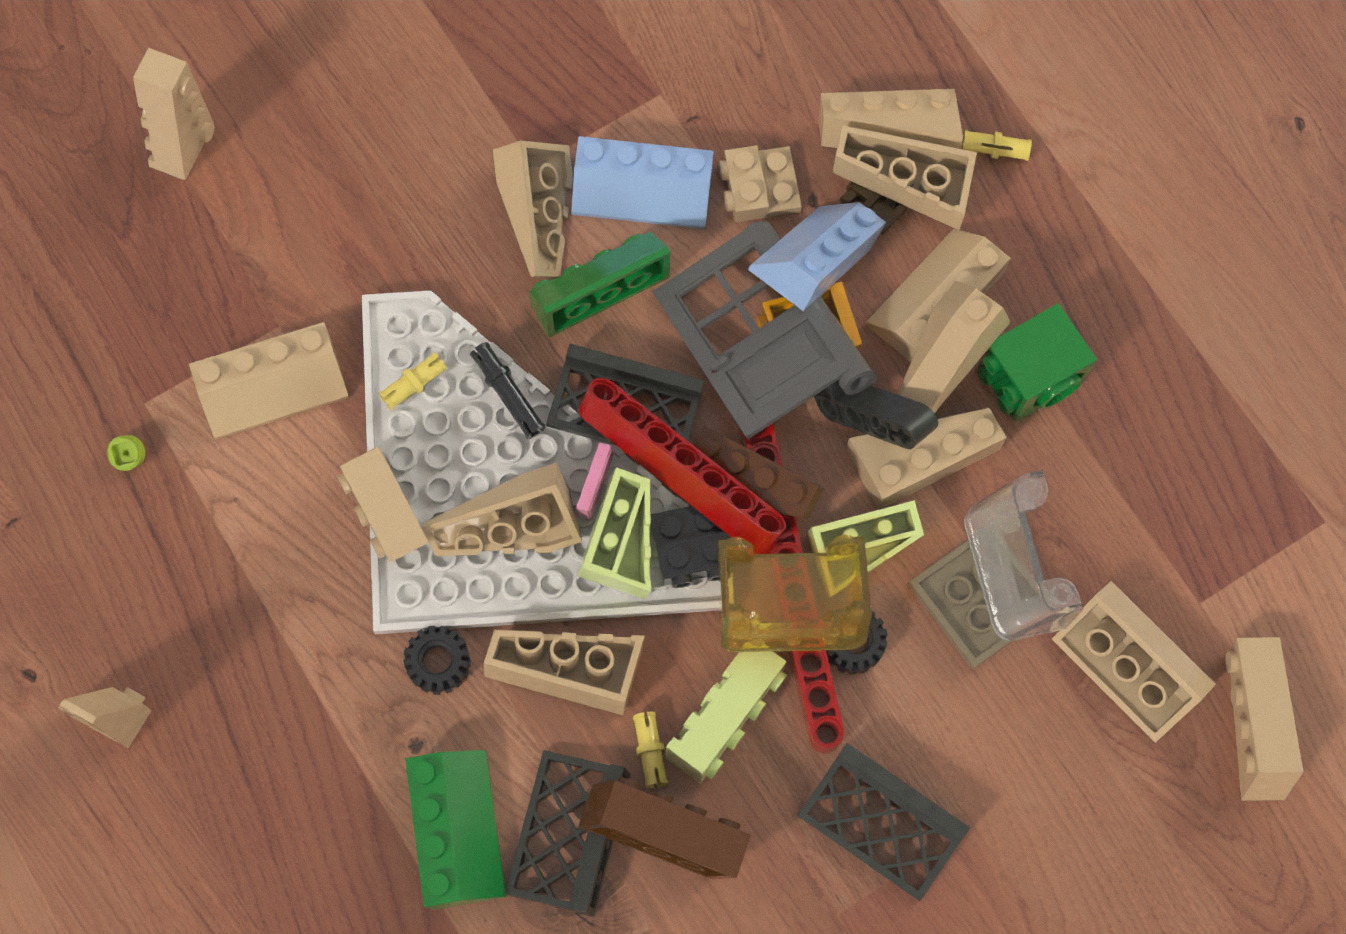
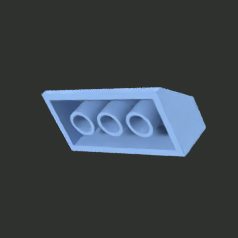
M579 136L574 167L571 214L705 229L714 151Z
M860 202L819 206L753 262L748 270L804 311L871 250L886 222L877 216L873 210L865 207Z

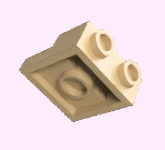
M757 145L724 150V159L718 161L721 181L727 180L729 191H724L725 205L727 211H733L735 222L801 213L802 205L790 146L758 151Z

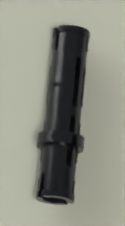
M488 342L475 347V350L470 352V356L486 377L484 380L489 388L493 387L528 440L539 435L540 431H544L546 426L510 376L512 372L509 367L503 366Z

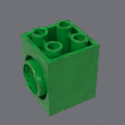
M1057 303L999 336L981 357L978 364V375L984 385L987 387L991 386L998 396L997 403L1001 411L1005 415L1010 414L1014 422H1017L1037 409L1049 408L1074 393L1085 382L1097 362V358L1060 304Z

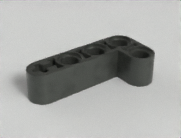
M837 380L814 396L820 412L828 420L905 449H913L939 425L935 413L927 405L872 385L857 394L847 395L840 387L839 380Z

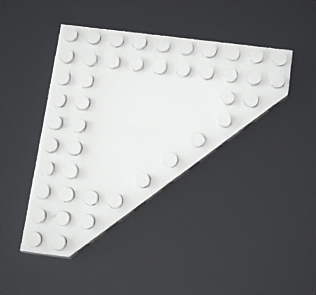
M431 290L362 295L367 452L379 446L421 528L423 523L523 473L554 463L558 464L570 491L577 517L576 507L599 442L610 445L613 454L592 519L588 521L577 517L582 536V542L549 553H536V549L515 550V554H503V550L481 551L479 555L435 556L430 544L427 543L390 563L386 556L379 559L370 542L373 632L375 634L417 632L421 629L427 631L429 630L428 626L433 625L436 629H439L441 626H445L448 629L732 610L730 573H728L729 577L718 581H708L707 577L693 580L694 583L683 588H673L672 584L664 586L651 524L649 525L651 593L645 599L577 576L609 479L616 467L650 479V514L690 506L679 497H675L662 486L659 480L641 465L638 466L616 445L546 427L544 431H540L539 435L528 440L493 387L489 388L484 381L486 377L473 358H471L470 352L475 350V347L488 342L503 366L509 367L512 372L510 376L545 426L554 395L533 375L518 366L497 345L482 336L461 315L446 306ZM436 352L440 357L438 359L443 360L448 370L442 372L423 386L424 391L420 394L415 392L396 406L394 410H389L386 406L387 403L382 401L378 392L383 391L402 377V372L405 369H413L428 358L431 353ZM565 405L558 410L556 419L571 422L580 417V415L569 405ZM370 527V540H371L372 538H374V537H376V536H375L373 530H372L371 527Z

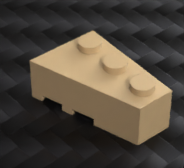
M379 446L339 466L342 473L336 477L346 495L353 492L359 504L353 509L361 525L364 527L369 524L376 537L372 538L370 542L379 559L386 556L391 563L429 543Z

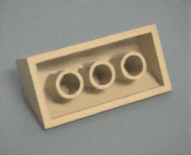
M953 229L867 320L865 325L911 363L934 306L955 281L975 287L986 294L1003 276L1011 258L986 237Z
M324 322L189 364L198 397L215 440L349 398L336 353Z
M1112 581L1102 588L1052 638L1155 743L1193 709L1216 685Z

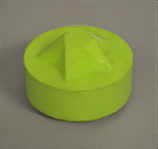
M133 435L116 437L108 446V460L118 470L128 471L135 469L144 461L145 447L141 440Z

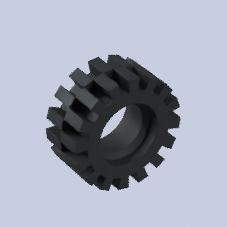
M851 605L846 606L845 610L841 611L838 609L835 611L834 615L830 616L822 632L829 664L832 667L833 665L839 667L838 671L844 673V670L850 671V674H856L858 671L864 673L869 668L874 667L883 656L887 646L886 637L888 634L887 630L883 629L882 625L884 622L882 619H877L875 612L871 609L867 612L864 611L863 606L859 605L857 609H852ZM849 627L861 629L867 636V647L858 653L848 652L841 645V633Z
M434 625L428 626L429 630L423 632L421 629L417 631L418 635L415 638L411 637L409 639L408 648L405 647L404 667L412 683L416 687H420L422 691L426 693L430 691L434 695H440V692L445 691L447 694L452 692L451 688L461 686L462 679L467 678L469 674L468 667H471L470 653L463 638H460L456 631H450L445 626H441L439 629H436ZM435 647H442L451 654L449 667L441 673L429 672L423 664L425 654Z

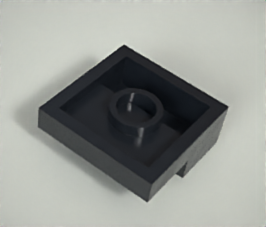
M690 506L650 514L651 528L664 586L672 584L673 588H683L694 583L693 580L707 577L708 581H718L729 577L728 573L734 572L735 563L728 534L696 508Z

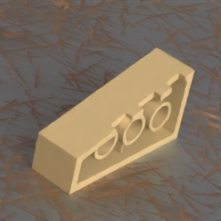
M148 48L133 76L138 107L143 108L141 125L143 128L148 129L149 136L144 140L146 149L152 151V155L148 158V164L151 168L186 180L204 143H208L213 136L214 122L188 63Z
M955 89L821 93L819 111L821 146L837 148L842 125L958 149L962 147L963 133Z
M986 408L938 419V427L911 450L866 434L849 438L845 451L874 504L880 510L999 451L1007 437L991 409Z
M494 630L484 660V676L624 715L643 651L645 636L613 637V634L582 636L568 632H562V635L543 634L539 631Z
M1280 637L1237 638L1231 650L1226 653L1225 665L1227 672L1231 675L1230 694L1234 710L1241 801L1285 800L1304 771Z

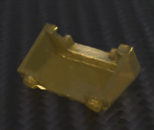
M840 535L828 543L826 553L754 554L753 545L740 537L718 540L720 643L723 649L730 652L848 650L861 647L866 643L872 608L864 537Z

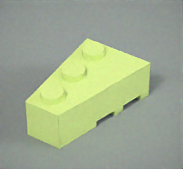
M617 467L615 468L609 479L577 576L641 599H645L651 593V546L649 537V525L651 524L650 479Z
M915 500L811 527L807 531L825 600L924 535Z

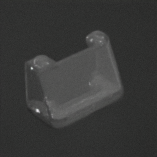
M1043 470L1019 476L974 503L968 509L964 518L966 533L992 627L1001 639L1007 641H1015L1067 629L1083 611L1078 590L1072 582L1064 578L1044 580L1026 513L1040 508L1046 502L1049 495Z

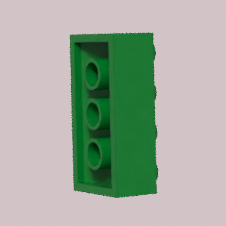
M651 231L642 236L641 234H635L625 240L622 246L612 251L611 249H605L599 252L592 261L583 265H572L563 272V275L553 280L545 279L538 282L529 291L530 305L550 338L670 278V251Z
M448 751L405 758L423 906L437 910L505 898L506 890L487 751Z

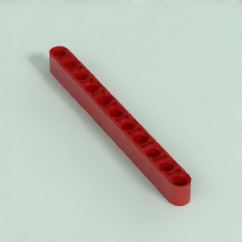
M773 423L766 427L763 433L755 434L749 439L746 438L738 426L743 446L762 456L769 457L773 462L783 467ZM781 514L786 522L788 531L780 536L772 552L767 555L809 742L817 752L829 754L835 751L842 742L844 726L795 517ZM782 555H789L794 558L796 565L792 568H784L779 565L777 559ZM789 589H798L802 592L804 599L798 603H793L786 598L785 592ZM797 623H805L811 628L812 634L807 637L797 636L793 631V626ZM806 657L815 658L820 665V669L815 672L805 671L802 668L801 660ZM813 692H821L827 697L828 704L824 707H815L810 703L809 695ZM821 727L831 728L836 734V740L831 743L822 742L817 736V730Z

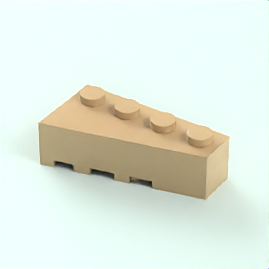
M842 125L833 173L960 230L965 216L977 152Z

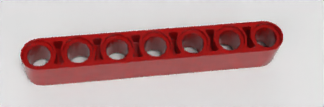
M596 378L590 382L579 406V413L586 422L748 551L758 556H767L772 552L786 528V522L780 513L614 382L605 378Z

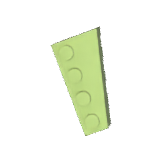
M751 636L722 675L723 680L720 684L717 682L706 694L700 705L702 707L699 712L695 711L683 725L684 727L679 733V736H681L679 740L673 737L666 746L665 758L700 784L705 777L712 780L724 764L719 759L727 747L733 751L745 735V732L741 730L748 718L755 721L766 706L762 699L769 689L776 692L786 679L787 674L783 670L787 661Z

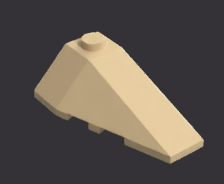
M517 141L493 149L496 183L531 277L557 278L561 276L565 238L561 234L563 219L568 218L569 207L565 206L567 190L572 189L573 182L569 145Z
M955 281L934 306L898 395L921 402L935 413L1009 325L1010 320L1004 308L977 288Z
M557 463L523 473L422 524V530L435 556L479 555L481 551L503 550V554H515V550L536 549V553H549L582 542L570 491Z
M110 687L66 698L58 706V709L127 748L130 747L152 711L143 704L145 697L126 687L124 692Z

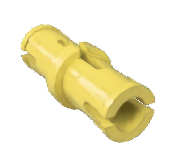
M965 130L961 149L990 154L991 158L994 159L1003 156L1028 161L1032 140L1002 136V132H995L992 135Z
M436 352L431 353L428 358L413 369H405L402 372V377L383 391L378 392L382 401L387 403L386 406L389 410H394L396 406L415 392L420 394L424 391L423 386L442 372L448 370L443 360L438 359L440 357Z
M651 711L647 712L645 717L644 712L633 716L639 747L636 748L637 757L641 758L645 787L647 789H653L654 784L657 785V788L669 784L662 753L665 752L664 743L659 740L655 719L656 714Z

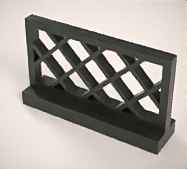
M569 344L566 361L548 415L546 427L615 445L586 422L581 415L571 422L556 419L558 410L571 402L579 413L580 403L577 399L585 395L588 387L573 393L567 381L570 373L584 376L589 384L596 378L609 379L631 397L641 393L651 394L657 404L648 408V410L652 413L661 410L669 423L668 426L688 441L702 394L704 380ZM564 391H565V392L567 393L568 397L562 399L563 394H564ZM675 402L690 405L688 415L674 421L666 408ZM685 424L682 433L679 429V426Z
M848 743L845 744L836 760L797 815L918 901H921L960 841L970 829L963 822ZM840 766L854 774L856 790L835 793L832 777ZM858 778L869 784L871 787L860 789ZM829 783L831 794L820 796ZM874 790L882 793L885 798L887 811L865 815L861 793ZM857 794L861 815L840 819L836 797ZM832 798L836 820L819 822L808 814L816 801ZM889 799L902 808L891 810ZM907 811L915 816L917 832L896 836L892 814ZM888 815L892 837L870 840L866 819ZM862 819L866 841L850 844L843 839L841 823ZM920 821L932 829L922 831ZM837 824L838 834L826 826ZM939 833L951 841L942 855L927 857L922 835ZM918 836L923 858L901 862L897 840ZM893 841L897 863L880 865L873 858L871 845ZM867 845L869 856L856 847ZM938 860L932 870L929 871L928 861ZM923 862L926 879L920 888L916 890L905 882L902 866ZM898 867L900 878L888 869Z
M543 750L507 882L506 895L594 917L613 841L582 828L577 830L569 813L587 803L590 793L587 794L578 779L579 777L592 770L603 773L601 783L606 782L607 779L617 781L618 777L629 779L631 773L624 766L606 765ZM550 761L564 764L570 773V776L552 786L547 777ZM571 766L579 767L581 769L574 773ZM574 781L583 797L565 808L556 792ZM545 783L548 789L542 793ZM552 795L561 811L543 822L537 812L539 802ZM565 817L573 834L555 844L547 827ZM536 819L539 825L533 828V824ZM543 831L551 847L533 858L528 849L529 839ZM587 833L586 841L584 842L581 836ZM577 839L583 848L581 859L568 866L559 849ZM555 853L564 869L546 880L537 863ZM526 854L529 861L523 864ZM533 867L541 884L530 891L516 889L520 874ZM578 868V872L575 879L574 875L572 874V871ZM568 875L574 886L570 902L557 899L550 888V885ZM545 889L549 896L537 893Z

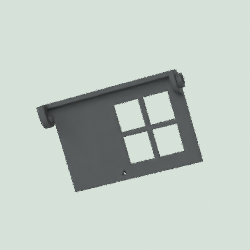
M768 221L752 222L743 232L652 291L747 439L765 429L837 380H839L840 387L847 395L857 394L878 381L875 373L821 296L804 311L794 305L763 327L758 328L742 303L769 285L761 280L737 296L721 271L752 250H756L762 256L781 239ZM715 275L731 301L697 323L681 297ZM734 308H737L753 333L718 356L702 330Z

